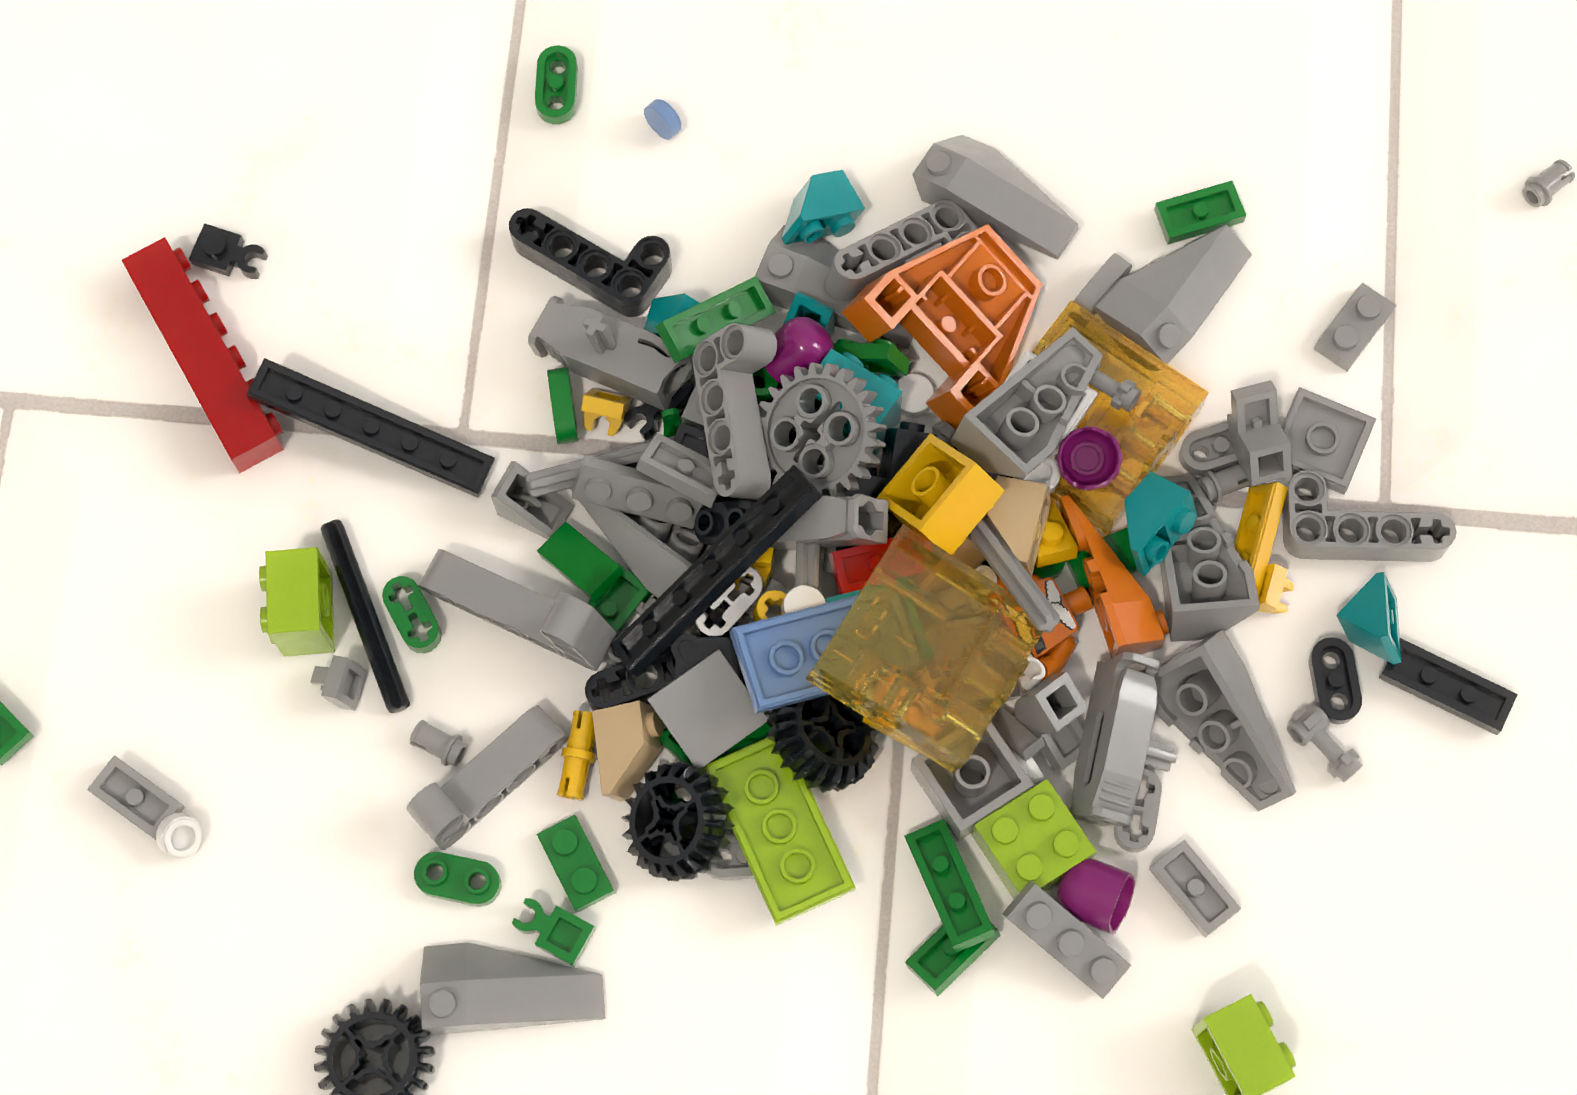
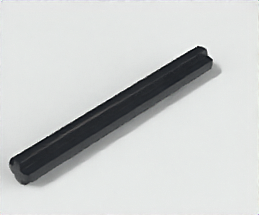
M339 519L324 523L320 530L385 706L390 713L403 711L410 706V702L345 527Z

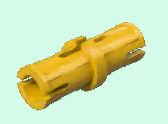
M574 710L567 747H563L561 752L564 763L556 795L566 799L574 800L576 798L578 801H583L590 764L595 763L596 754L593 753L595 732L592 712L583 711L581 714V711Z

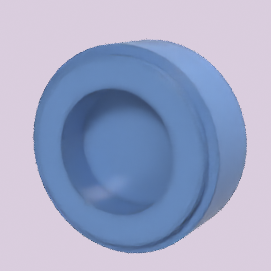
M655 99L644 108V116L648 124L663 139L670 140L681 131V120L676 111L666 101Z

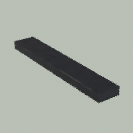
M266 358L263 359L247 392V398L477 498L495 461V457Z
M793 465L611 644V647L630 673L638 677L822 497L821 493L799 468Z

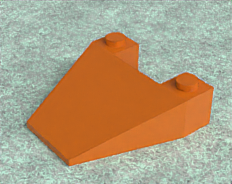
M986 224L885 273L866 285L841 313L869 343L891 331L898 323L907 330L949 376L927 400L926 404L942 422H947L956 430L963 416L1001 386L1008 377L1043 284L989 224Z

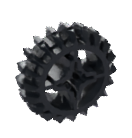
M852 689L773 709L769 714L766 723L771 729H769L766 738L776 743L771 754L780 755L783 759L780 768L789 767L793 771V781L803 778L807 790L817 786L822 793L833 789L836 792L844 790L852 783L856 784L860 781L875 762L873 756L880 747L874 740L879 732L862 722L865 713L861 709V705L852 698ZM802 710H804V713H805V718H804L803 720H802ZM842 750H843V759H841V753H840V751H842Z
M688 763L658 765L657 771L645 772V783L638 782L633 784L637 794L636 798L630 797L625 800L631 807L630 814L621 817L625 822L629 823V829L622 836L627 840L633 841L627 852L633 856H638L636 865L642 869H649V874L653 877L666 878L667 881L693 880L698 877V873L711 871L710 861L718 862L723 859L719 847L732 844L724 836L726 829L729 830L735 826L732 822L726 820V814L734 809L730 804L723 803L728 791L723 787H717L719 778L713 774H707L706 770L701 766H689ZM685 788L692 796V799L684 801L683 798H678L675 791ZM671 842L673 846L678 847L680 854L676 856L671 855L663 845Z
M365 999L364 1013L360 1014L359 1009L354 1004H350L347 1006V1011L351 1017L349 1020L345 1021L340 1015L335 1014L332 1020L339 1026L338 1030L335 1033L326 1028L322 1030L321 1035L330 1040L329 1046L317 1045L315 1047V1053L327 1057V1061L316 1063L314 1071L317 1073H329L328 1076L318 1082V1086L322 1090L335 1087L329 1095H359L354 1093L353 1090L360 1083L365 1085L371 1079L382 1078L392 1089L380 1095H413L411 1090L414 1086L427 1091L429 1084L419 1079L421 1072L433 1074L435 1067L429 1063H423V1058L436 1055V1049L432 1046L421 1047V1044L428 1041L432 1035L424 1030L415 1032L422 1022L421 1018L416 1014L405 1021L409 1009L403 1004H400L393 1014L392 1002L389 999H383L378 1012H376V1006L372 999ZM376 1024H385L397 1028L390 1036L386 1034L376 1041H369L359 1033L361 1029ZM407 1040L410 1058L404 1077L401 1078L395 1069L394 1060L395 1056L402 1049L400 1045ZM349 1041V1044L355 1050L356 1058L354 1064L348 1070L349 1075L344 1079L341 1059L344 1048ZM362 1045L378 1054L384 1051L385 1056L380 1058L384 1060L382 1066L388 1071V1075L372 1065L366 1068V1063L370 1061L366 1059L368 1053L362 1048Z

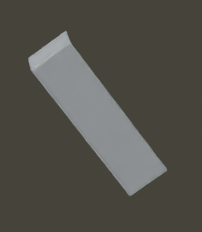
M999 703L977 707L979 710L977 717L986 713L1005 743L1024 761H1027L1045 746L1043 736L1038 739Z

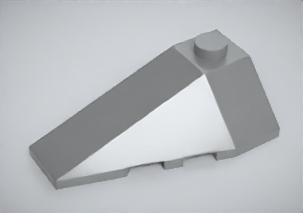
M964 135L933 143L912 174L921 201L930 205L942 200L952 201L964 210L974 224L981 227L989 224L997 234L1057 260L1079 229L1077 222L997 149Z
M783 225L768 243L755 274L771 304L789 310L795 294L799 291L835 310L836 327L862 335L841 313L852 300H836L827 293L824 286L825 278L839 250L823 238H819L809 244H804L802 241L785 245L782 240L785 225ZM900 323L891 331L880 336L884 340L893 342L897 348L902 350L909 349L913 338Z
M1223 225L1191 241L1179 250L1156 259L1144 268L1121 277L1092 308L1143 367L1165 366L1195 335L1252 256V253L1228 225Z
M1072 327L963 416L950 443L963 455L976 462L985 472L1024 479L1054 452L1103 354Z
M1193 474L1163 476L1165 479L1191 492L1198 515L1191 530L1181 535L1169 549L1165 559L1160 563L1170 641L1203 640L1222 629L1227 631L1259 611L1260 605L1254 573L1247 560L1243 561L1235 549L1234 539L1228 531L1225 532L1214 515L1215 509Z
M578 500L642 585L657 598L712 546L703 544L698 540L695 528L690 529Z
M1223 629L1160 664L1159 671L1154 676L1157 686V706L1155 712L1160 719L1169 727L1172 724L1176 726L1191 741L1189 746L1198 754L1203 752L1221 769V776L1258 811L1296 793L1246 666Z
M468 942L424 946L420 977L422 1030L430 1032L431 1035L606 1019L603 975L600 973Z

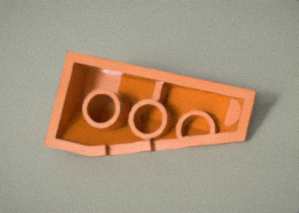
M1069 495L1061 496L1059 510L1078 546V552L1085 550L1091 555V557L1082 559V563L1090 586L1088 593L1111 658L1123 651L1142 655L1161 649L1165 641L1164 635L1169 634L1168 625L1162 610H1154L1151 599Z

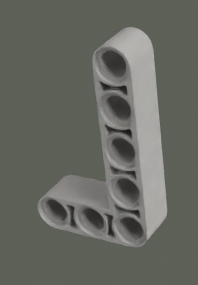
M442 549L437 550L418 585L425 592L593 671L598 670L617 634L592 606L570 594L560 592L556 601Z

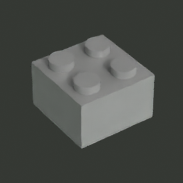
M983 713L915 756L911 761L910 771L942 819L945 820L957 841L971 834L976 823L1034 786L986 713Z

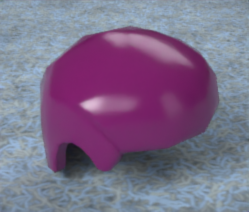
M1085 426L1084 428L1071 431L1060 442L1056 461L1061 476L1070 485L1080 490L1094 491L1107 487L1119 475L1123 457L1121 447L1114 435L1095 426Z

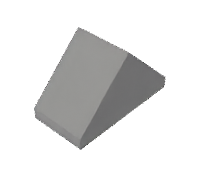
M511 461L491 495L496 512L499 516L545 539H549L566 521L574 505L557 492L535 498L531 497L525 484V476L530 472L516 461Z

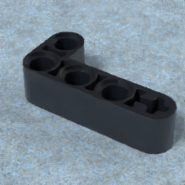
M523 208L516 211L509 221V231L517 253L627 317L642 315L650 307L652 300L659 294L672 273L670 248L667 242L658 236L641 238L623 261L537 210ZM564 248L572 250L566 257L554 256L557 250ZM651 256H658L663 259L656 265L644 263ZM595 268L606 270L600 277H590L587 275ZM628 288L640 290V293L634 297L621 295Z
M724 600L719 607L725 612L730 605ZM722 616L717 620L705 621L710 627L716 623L723 627L726 623ZM695 620V626L699 634L697 637H715L701 632ZM736 622V623L733 625V627L739 626V625H738V622ZM728 630L723 635H720L719 637H726L731 639L729 633L730 630ZM671 646L642 672L653 673L658 677L656 683L650 688H640L635 685L637 677L630 673L623 663L591 675L585 685V695L591 710H600L639 700L650 705L647 698L674 680L675 659L671 652ZM623 680H626L630 692L627 696H625L621 684ZM603 688H608L611 693L612 699L604 702L601 697L600 690Z

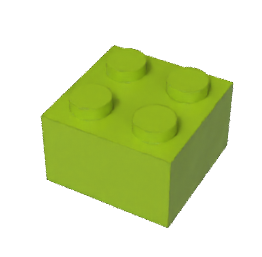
M317 547L265 551L266 565L259 567L260 588L262 592L266 591L267 607L260 608L262 632L268 634L271 644H275L284 657L334 653L332 571Z
M1048 779L976 823L971 834L1013 899L1016 898L1030 880L1043 891H1047L1059 883L1061 876L1085 859L1094 858L1097 852Z
M1252 994L1204 1017L1191 1029L1226 1095H1265L1296 1077L1292 1068L1296 1067V1062L1290 1049L1284 1042L1278 1044L1270 1029L1274 1022L1269 1010L1262 1001L1256 1003Z

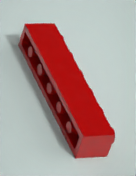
M164 237L122 259V263L239 473L283 451L284 449L277 436L284 432L272 411L264 415L259 404L247 398V392L254 378L245 381L240 370L245 368L246 364L235 345L229 348L225 345L222 337L228 334V331L217 312L209 315L203 304L209 302L210 299L200 281L197 279L190 282L185 272L192 269L181 247L172 250L167 239Z

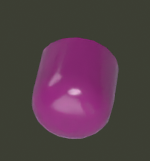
M808 317L790 319L774 333L777 339L776 354L773 360L764 368L782 386L780 376L784 374L795 378L794 367H804L808 370L810 363L821 364L830 349L834 350L833 341L827 330L817 321Z
M1088 858L1074 865V867L1061 876L1057 889V902L1080 922L1114 935L1129 910L1135 889V878L1130 872L1097 859Z

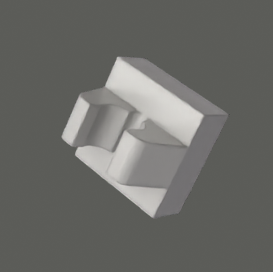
M333 655L330 667L315 666L310 683L320 685V690H322L321 696L341 709L355 711L367 670L347 657Z

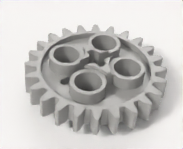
M810 363L808 370L804 367H794L795 378L782 374L780 376L782 389L771 386L768 388L774 398L772 403L760 401L759 405L767 411L766 417H760L762 426H764L763 435L769 459L770 473H777L773 480V485L793 465L799 468L821 495L845 497V488L852 491L859 490L856 477L870 479L872 477L866 465L868 463L880 464V460L873 454L874 448L885 447L886 443L876 439V433L886 430L887 425L876 423L875 418L884 412V409L870 405L876 398L877 393L869 390L863 391L867 382L865 379L853 378V370L846 368L839 370L838 365L826 363L823 368L822 364ZM820 393L822 397V405L820 409L816 412L814 407V401L816 396ZM849 420L851 433L845 439L843 437V426ZM794 426L796 429V438L794 442L791 444L789 441V432L791 428ZM823 453L825 458V466L822 469V471L819 472L817 468V460L819 456Z

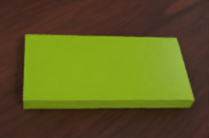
M765 738L705 765L704 769L707 774H713L719 778L717 787H723L728 791L723 803L730 804L734 809L726 814V818L735 825L731 829L774 924L778 926L855 891L856 886L811 790H807L805 780L802 778L793 781V771L789 767L780 768L783 759L780 755L771 754L776 743Z

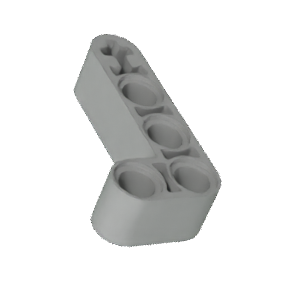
M946 200L936 202L837 252L824 281L825 289L836 300H853L866 285L885 273L903 265L904 260L936 243L941 242L943 246L978 228L958 204Z
M732 323L702 340L694 350L693 369L713 482L718 494L724 497L758 500L770 488L771 473L752 373L767 366L776 354L777 339L775 334L767 328Z
M1304 470L1296 473L1287 486L1288 490L1282 509L1283 543L1287 552L1295 558L1431 562L1440 559L1456 539L1457 531L1455 524L1444 514L1328 511L1326 482L1315 471ZM1303 488L1310 491L1314 500H1301L1296 495L1295 489ZM1306 528L1310 530L1315 540L1310 542L1302 540L1297 535L1296 529ZM1348 529L1352 531L1357 537V542H1346L1341 538L1338 530ZM1381 531H1393L1398 536L1399 543H1389L1383 538ZM1431 532L1432 536L1426 535V533Z
M539 705L534 706L519 717L443 786L440 787L434 782L420 790L410 800L406 810L441 850H445L462 838L554 756L566 743L568 736Z

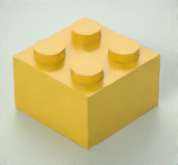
M930 433L877 496V499L889 500L888 511L907 528L950 558L957 548L965 542L967 536L986 513L993 508L1005 490L976 462Z

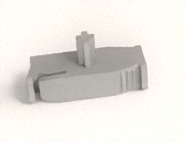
M557 296L549 299L528 336V344L536 356L543 358L549 354L557 362H560L564 367H568L570 371L662 410H667L672 397L694 374L693 355L674 363L662 339L657 335L592 308L565 304L562 298ZM686 364V365H685L683 368H681L680 370L674 371L675 369H678L680 366Z
M863 494L846 497L822 495L771 546L774 550H796L795 587L807 585L818 588L820 548L887 544L889 500L877 499Z
M1123 651L1107 662H1097L1088 704L1089 709H1087L1074 772L1072 806L1069 811L1075 819L1100 826H1129L1130 814L1142 780L1144 766L1168 772L1170 771L1171 763L1176 762L1177 755L1173 754L1174 747L1150 740L1157 706V686L1154 676L1160 668L1159 660L1134 652ZM1134 662L1146 666V669L1135 671L1126 667Z

